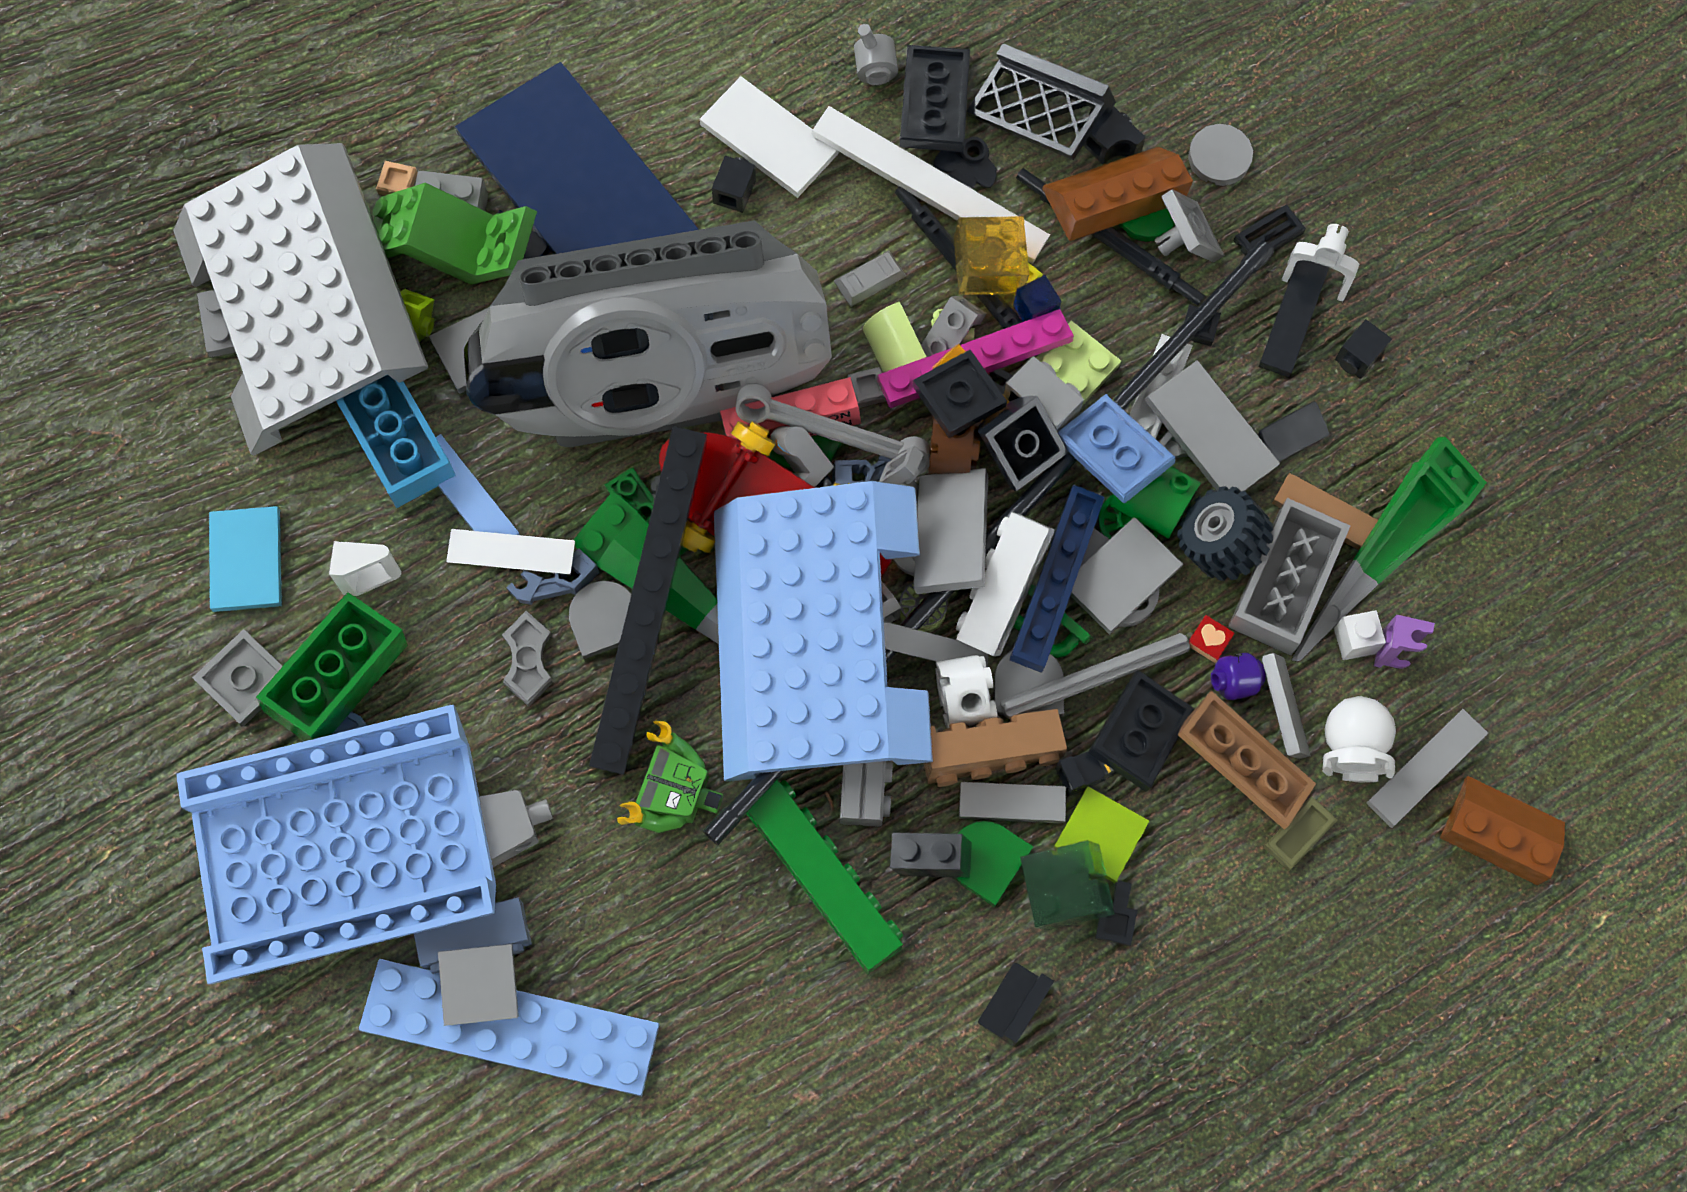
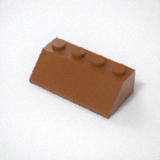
M1155 147L1043 185L1042 189L1068 240L1072 241L1167 208L1161 196L1172 189L1187 196L1193 180L1178 154Z

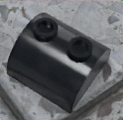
M1024 396L1008 402L1006 408L985 418L978 427L981 438L1010 489L1018 491L1069 453L1038 396Z

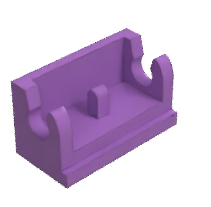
M1396 615L1382 630L1386 643L1376 653L1374 666L1381 668L1383 665L1399 669L1408 667L1411 663L1407 660H1399L1397 656L1403 650L1415 652L1425 650L1427 645L1420 642L1428 634L1433 633L1435 623Z

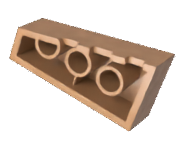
M1058 709L1017 714L1010 717L1009 723H1004L1003 719L998 717L988 718L977 723L974 728H969L968 725H965V722L953 723L949 725L950 728L936 733L935 726H931L933 762L924 763L928 784L937 783L938 787H944L957 783V778L971 776L972 780H979L990 777L992 775L991 771L1005 769L1006 773H1014L1026 769V764L1039 762L1040 766L1056 764L1060 761V757H1064L1067 751Z

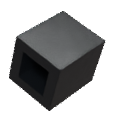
M724 156L712 186L713 204L743 213L756 182L755 165L741 157L732 158Z
M1365 319L1342 346L1335 360L1345 372L1362 379L1384 353L1392 338Z

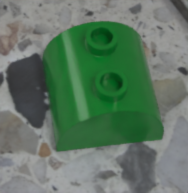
M1171 466L1126 503L1121 502L1114 495L1110 506L1131 518L1135 517L1140 523L1169 539L1202 483Z

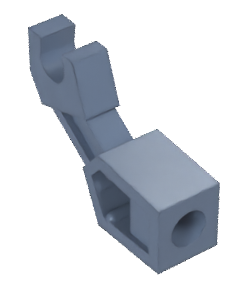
M879 456L877 463L871 465L867 460H835L834 468L832 469V483L844 485L868 481L879 482L886 464L892 459ZM852 473H863L865 476L864 481H852Z
M577 549L573 553L571 571L574 570L579 577L573 580L572 583L563 579L568 574L554 573L555 578L544 580L542 577L524 570L521 576L528 582L527 586L524 589H517L511 583L506 588L520 603L532 605L537 600L570 593L576 595L600 572L597 565L580 549Z

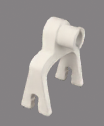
M1330 224L1327 227L1325 237L1321 238L1318 245L1298 242L1289 257L1282 281L1288 282L1296 262L1300 260L1328 266L1345 275L1337 300L1343 302L1359 267V263L1355 259L1344 255L1346 249L1344 242L1349 233L1348 229L1342 226L1337 234L1336 231L1339 224Z

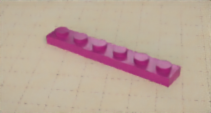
M1058 309L961 344V347L965 351L971 350L986 372L989 373L1073 342L1074 335L1061 310ZM952 348L878 374L877 382L889 407L893 408L920 398L912 387L913 380L931 371L932 367Z

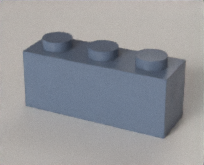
M519 897L495 903V914L414 934L420 966L423 969L431 970L432 974L440 973L439 951L513 943V955L524 952V946L532 945L524 905Z

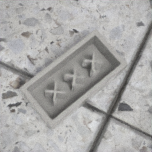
M1287 498L1273 523L1274 530L1270 532L1274 536L1273 542L1267 543L1270 550L1267 556L1262 554L1260 558L1262 563L1258 567L1255 565L1228 628L1288 655H1292L1301 643L1350 525Z

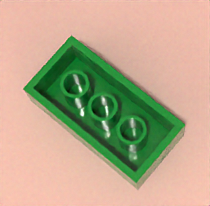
M347 592L256 696L260 707L265 714L303 741L332 735L408 646L403 630Z

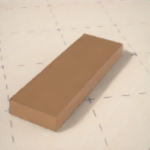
M1291 473L1287 475L1272 502L1273 505L1281 508L1285 500L1289 498L1350 525L1344 543L1360 550L1378 521L1376 518Z

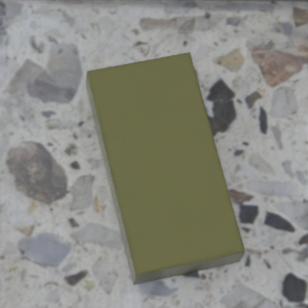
M1311 796L1302 805L1290 825L1285 830L1281 827L1263 848L1290 871L1338 820Z

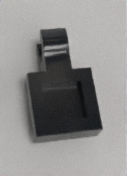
M1117 880L1114 887L1112 904L1102 902L1095 939L1131 946L1138 911L1127 908L1132 883Z

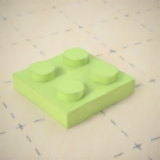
M1071 320L1068 325L1074 335L1073 342L1041 353L1036 358L1040 362L1044 361L1051 365L1057 377L1066 384L1074 385L1079 390L1081 397L1084 399L1083 406L1118 369L1121 360Z

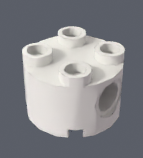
M973 655L936 662V681L940 705L943 706L945 713H947L943 714L946 728H950V724L965 722V725L973 727L984 719L998 717L995 701L991 700L988 690L993 688L992 673L990 667H986L984 656Z

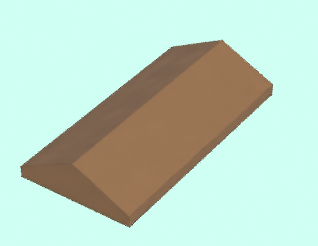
M1212 691L1206 695L1184 721L1178 733L1179 737L1284 830L1290 825L1316 785L1312 779Z

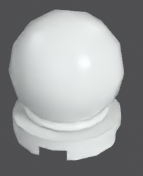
M1363 696L1344 699L1330 712L1324 730L1326 743L1332 751L1324 755L1322 771L1327 776L1333 775V771L1342 773V780L1360 783L1378 782V776L1386 774V777L1389 779L1393 778L1395 774V760L1386 753L1392 748L1396 734L1394 718L1385 706L1374 699Z

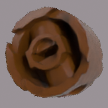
M933 417L928 474L970 473V470L976 469L980 447L978 427L981 421L948 438Z

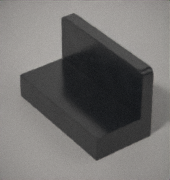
M1013 963L979 1018L978 1024L1014 1047L1054 980L1043 973L1037 976L1020 964Z

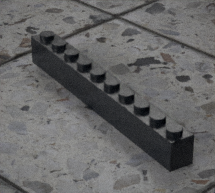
M675 426L672 428L589 764L592 768L626 775L706 449L707 434Z

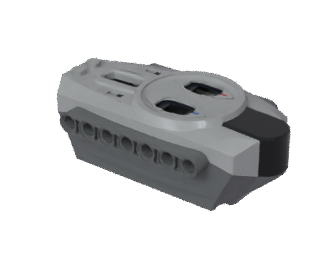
M755 220L518 260L505 286L490 305L484 320L470 336L464 347L466 392L471 403L483 412L496 415L517 431L555 436L557 444L563 447H575L672 430L673 426L683 428L722 421L720 411L736 407L738 392L745 385L759 384L768 389L771 397L779 396L782 392L815 379L832 358L827 306L817 270L796 252L775 239ZM750 398L744 400L743 404H748L760 400Z

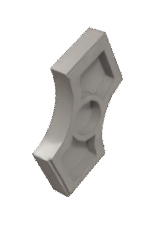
M525 611L502 634L512 651L511 668L503 683L530 707L553 683L543 666V651L552 634Z

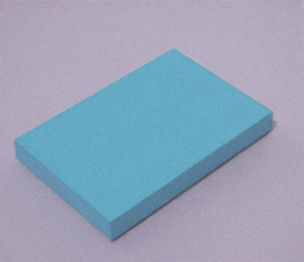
M278 506L209 512L210 609L212 612L282 606L280 509Z

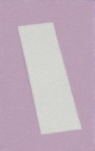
M451 529L446 562L570 574L575 541Z

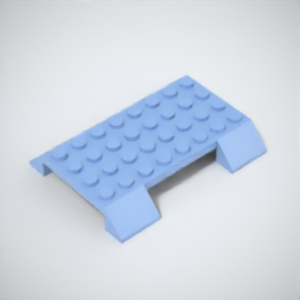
M868 481L738 497L715 510L714 530L724 781L754 779L759 773L880 761L892 760L897 765L933 762L928 691L887 686L880 553L885 559L920 556L916 489L911 486Z

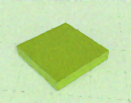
M1088 786L1053 848L1116 883L1146 829L1149 820Z

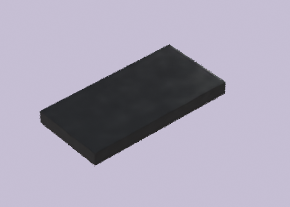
M907 45L899 147L964 152L970 49Z

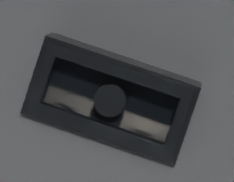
M1313 401L1261 429L1258 436L1280 463L1328 437L1329 431L1319 406Z

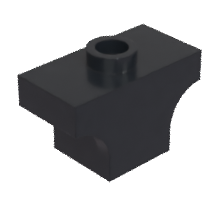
M1113 107L1110 113L1104 111L1083 146L1098 161L1105 164L1115 156L1129 157L1141 153L1146 137L1132 124L1127 114L1119 112ZM1091 108V109H1090L1089 116H1090V114L1092 113V111L1094 110V108Z

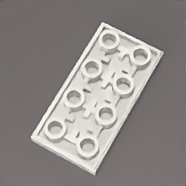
M741 76L700 118V125L797 198L839 154V151L813 137L812 128Z

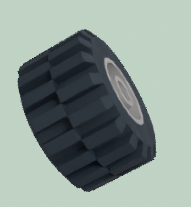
M1226 486L1219 487L1216 492L1211 489L1206 492L1204 497L1199 496L1194 500L1196 503L1192 507L1188 506L1185 511L1186 517L1181 518L1179 523L1182 529L1178 530V538L1181 540L1179 545L1184 554L1207 576L1212 579L1216 577L1221 581H1225L1227 577L1231 580L1238 579L1239 574L1247 575L1251 572L1250 568L1254 565L1258 567L1262 563L1260 560L1262 554L1267 556L1270 550L1267 543H1272L1274 537L1270 533L1274 530L1273 525L1269 521V516L1244 490L1241 491L1233 486L1230 489Z

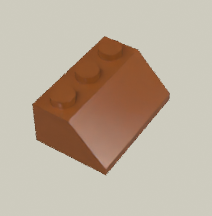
M1467 776L1440 839L1535 885H1539L1551 879L1564 848L1565 822Z

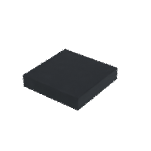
M971 350L958 355L913 380L912 387L948 438L1006 408L1007 405L1006 398Z

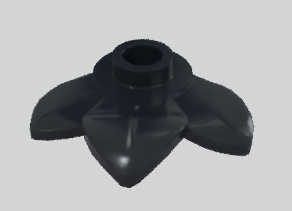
M978 137L965 139L964 152L940 151L933 163V167L942 172L949 173L950 177L971 189L974 188L976 183L985 188H991L996 179V167L988 159L989 148ZM974 151L978 157H971L967 152Z

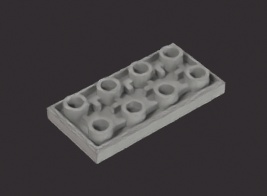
M1198 360L1144 399L1216 491L1222 486H1226L1228 489L1233 486L1241 491H1245L1280 465L1279 461Z
M986 468L970 470V473L920 476L917 516L920 556H915L914 589L916 594L985 587L988 473Z

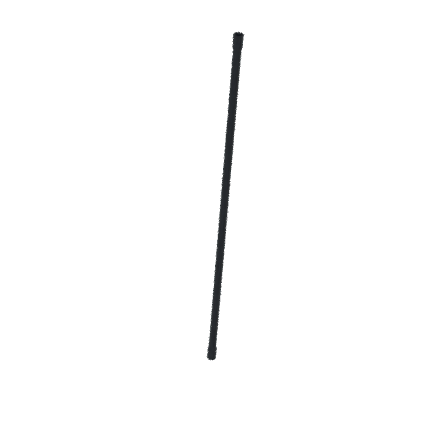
M1261 240L1246 254L1236 269L1112 399L1116 404L1125 410L1249 277L1255 274L1274 254L1270 244ZM1067 453L1048 467L986 532V556L991 548H996L1000 540V536H997V531L1005 516L1009 518L1011 512L1025 517L1077 462L1074 456ZM955 590L929 593L900 623V626L919 630ZM885 649L886 664L897 653L896 651ZM785 771L759 773L733 802L723 808L706 826L703 833L714 844L719 845L739 824L741 818Z

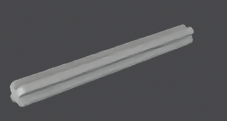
M1179 633L1006 698L1000 703L1002 713L1007 719H1010L1014 715L1031 712L1134 673L1137 670H1142L1179 656L1190 650L1189 640L1186 635Z

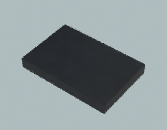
M1137 670L1130 678L1088 753L1147 792L1152 787L1179 738L1178 733L1184 721L1195 708Z

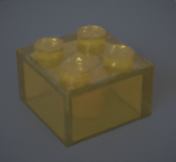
M1024 216L958 217L954 234L959 295L1024 294L1029 278Z

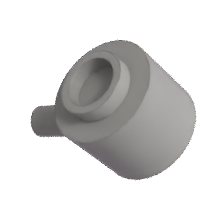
M862 24L858 28L861 39L854 44L857 76L864 83L871 85L885 84L898 74L894 40L884 34H873L868 24Z

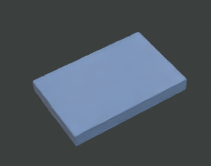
M1107 394L1058 431L1067 451L1123 503H1126L1175 464V456Z

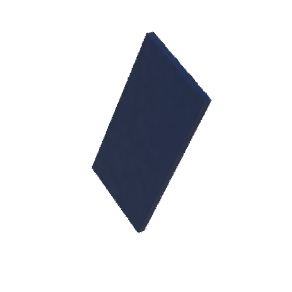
M561 62L455 126L456 133L515 207L527 206L537 211L532 228L553 254L699 230Z

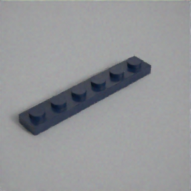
M1076 485L1072 486L1011 653L1010 661L1040 673L1043 672L1102 507L1104 496Z

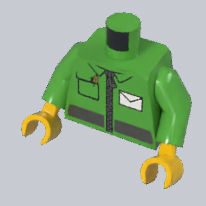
M653 721L654 724L660 727L661 733L657 737L655 734L647 732L646 736L652 742H662L663 746L657 745L636 803L626 802L620 804V807H625L629 810L630 817H618V823L621 825L635 823L638 827L661 833L681 828L685 823H693L698 808L717 814L722 803L723 794L706 788L709 775L708 771L705 770V762L689 743L671 732V727L667 722Z

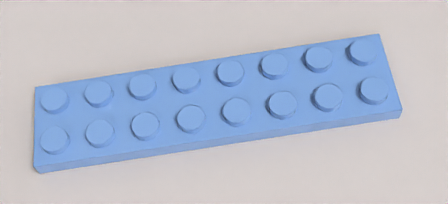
M379 959L359 1030L642 1096L660 1024L517 991L518 1018L444 1026L440 973L432 974L431 970Z

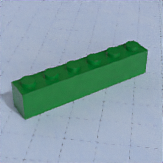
M777 780L750 808L746 815L865 973L869 975L902 949L903 944L900 939L904 936L892 920L886 923L878 911L882 907L870 891L864 894L857 885L860 878L849 863L843 866L835 856L839 851L833 841L827 835L824 837L819 835L814 828L817 825V821L806 807L800 810L793 800L796 794L787 781L782 780L779 782Z

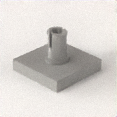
M1173 189L1161 196L1176 225L1160 237L1155 238L1156 244H1161L1158 248L1164 256L1169 255L1170 252L1184 243L1189 252L1211 262H1216L1225 256L1197 201Z

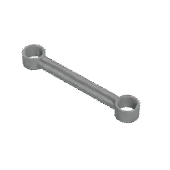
M759 384L745 385L738 392L736 413L741 420L747 423L752 421L761 423L766 419H770L789 426H799L807 432L890 459H894L912 446H915L924 456L918 466L920 469L918 475L924 473L929 468L930 446L920 437L912 436L897 441L772 400L768 389ZM754 398L763 402L765 406L759 409H752L745 406L743 401Z

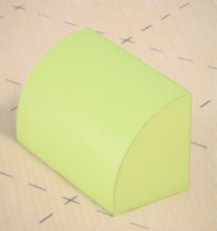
M900 302L880 310L865 323L863 331L883 373L926 357Z

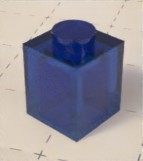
M1043 275L1016 289L1013 306L1022 321L1025 322L1060 309L1062 301L1046 275Z

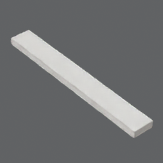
M828 106L812 130L813 137L897 186L904 188L914 196L1010 252L1019 255L1031 264L1034 263L1050 234L830 106Z

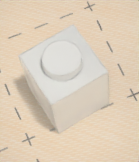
M1377 610L1344 616L1334 627L1342 660L1374 655L1386 643Z

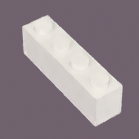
M1011 512L1009 518L1006 516L1003 518L997 531V536H1000V540L996 549L991 548L985 558V568H987L985 572V587L972 588L970 599L973 602L969 611H964L958 620L956 630L960 632L957 640L992 656L1001 655L1054 534V529Z

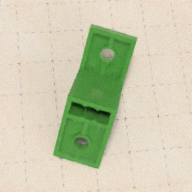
M425 182L379 198L373 208V216H375L373 222L387 258L405 254L472 285L511 275L518 260H523L537 211L524 206L492 215Z

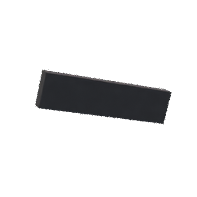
M1306 260L1296 262L1258 367L1288 378L1290 377L1329 270L1328 266Z

